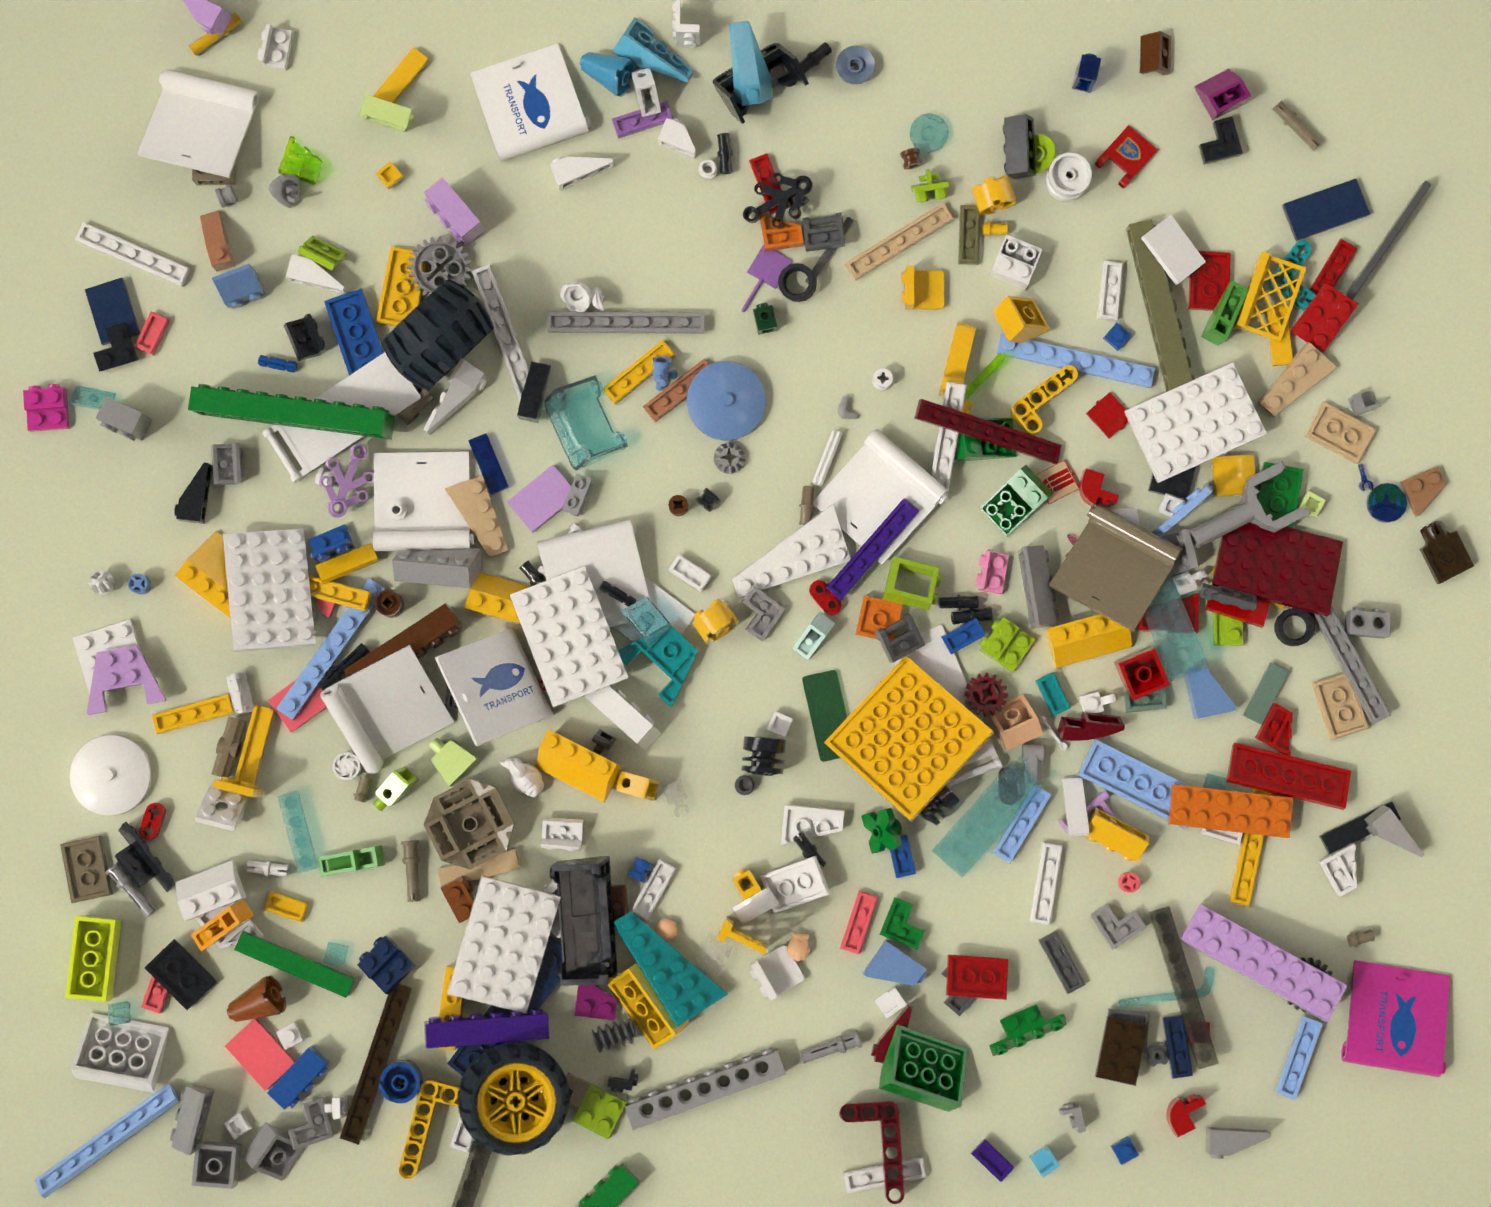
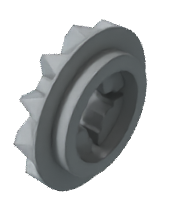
M727 442L721 444L715 450V465L723 473L733 474L738 472L745 463L743 448L737 443ZM728 450H730L732 456L738 457L732 459L731 466H729L728 460L721 459L727 456Z

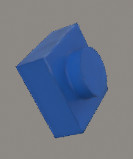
M1116 323L1103 339L1118 351L1130 338L1131 334Z
M1128 1136L1111 1145L1121 1165L1139 1156Z

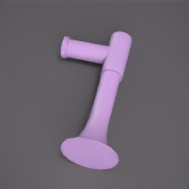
M1106 791L1100 793L1086 805L1087 814L1099 806L1103 812L1113 817L1116 816L1105 802L1110 798ZM1058 819L1059 824L1068 834L1067 820Z

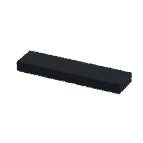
M1392 801L1384 804V806L1393 811L1398 820H1401ZM1378 808L1320 835L1319 837L1327 853L1331 854L1370 835L1371 833L1366 828L1368 824L1364 819Z

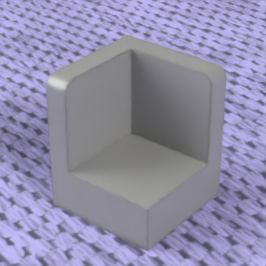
M1371 391L1358 393L1348 398L1354 417L1381 407L1380 402L1375 403Z

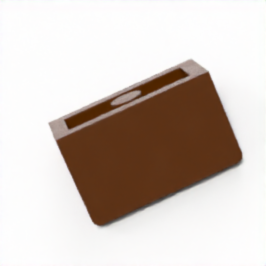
M1161 31L1142 35L1140 41V73L1157 72L1162 75L1170 74L1171 36Z

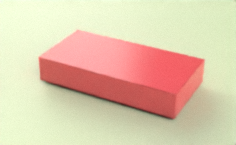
M151 311L134 347L154 355L170 320Z

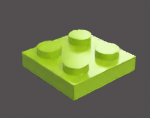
M590 1084L572 1121L609 1139L627 1101Z

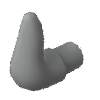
M842 396L838 407L839 416L843 419H858L857 414L847 411L850 398Z

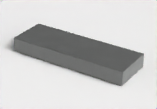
M1057 931L1038 940L1067 994L1085 985Z

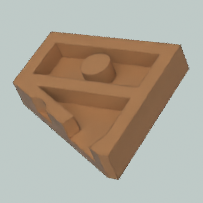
M1438 466L1400 482L1415 517L1421 515L1446 485Z

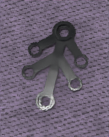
M774 173L771 176L772 183L776 186L782 184L791 186L786 191L765 186L763 183H757L754 191L759 196L766 194L774 196V198L757 208L753 206L746 207L743 211V218L749 223H755L759 220L760 215L778 205L776 215L772 219V225L776 229H781L785 224L783 217L789 198L794 195V203L788 213L793 219L800 218L802 214L800 207L803 197L809 194L813 187L809 177L802 175L792 179L782 176L780 173ZM777 176H780L779 182H775ZM802 183H806L804 189H800ZM760 186L764 188L762 192H758ZM793 210H798L797 215H792ZM751 213H755V217L753 219H750ZM780 219V225L776 226V220Z

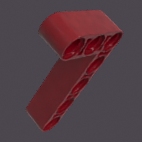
M893 1102L843 1105L839 1115L844 1122L880 1121L885 1198L892 1204H899L904 1199V1182L898 1106ZM887 1105L893 1106L895 1110L894 1115L891 1117L885 1116L883 1112L884 1107ZM866 1106H871L874 1109L873 1117L867 1118L864 1116L863 1110ZM846 1107L854 1110L853 1118L846 1119L843 1116V1110ZM888 1126H893L896 1129V1134L892 1138L885 1135V1129ZM891 1146L897 1149V1156L893 1159L888 1158L886 1150ZM893 1167L899 1172L898 1177L894 1180L888 1177V1170ZM894 1188L900 1192L899 1199L895 1201L889 1198V1192Z

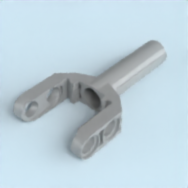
M1283 461L1246 480L1242 492V501L1239 506L1189 531L1192 543L1197 548H1200L1249 522L1258 525L1260 528L1276 532L1311 513L1305 507L1299 508L1275 521H1272L1271 514L1266 516L1256 497L1259 491L1255 489V486L1277 476V474L1286 469Z

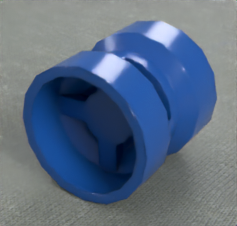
M635 857L633 861L634 866L629 869L627 875L645 883L648 878L647 871L652 869L653 864Z

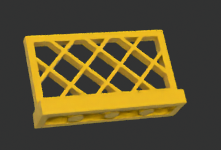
M1262 251L1255 265L1248 285L1249 290L1239 311L1234 329L1245 330L1281 342L1306 267L1270 256V253ZM1270 262L1279 264L1282 271L1272 275L1269 269ZM1290 269L1300 271L1298 278L1293 281L1290 280L1286 272ZM1283 273L1288 283L1278 287L1274 277ZM1270 279L1275 289L1265 293L1262 287L1263 282ZM1290 286L1293 292L1292 296L1285 300L1280 290ZM1277 292L1281 302L1272 306L1267 296ZM1264 298L1269 308L1259 312L1256 302ZM1283 304L1286 314L1278 318L1273 308ZM1270 310L1275 320L1265 324L1261 314ZM1258 316L1262 324L1257 329L1248 326L1250 320ZM1276 322L1280 329L1278 336L1270 334L1267 326Z
M726 917L717 935V940L724 943L728 936L765 955L767 951L766 944L732 928L734 920Z

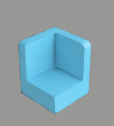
M1046 1145L1029 1156L1043 1177L1060 1167Z

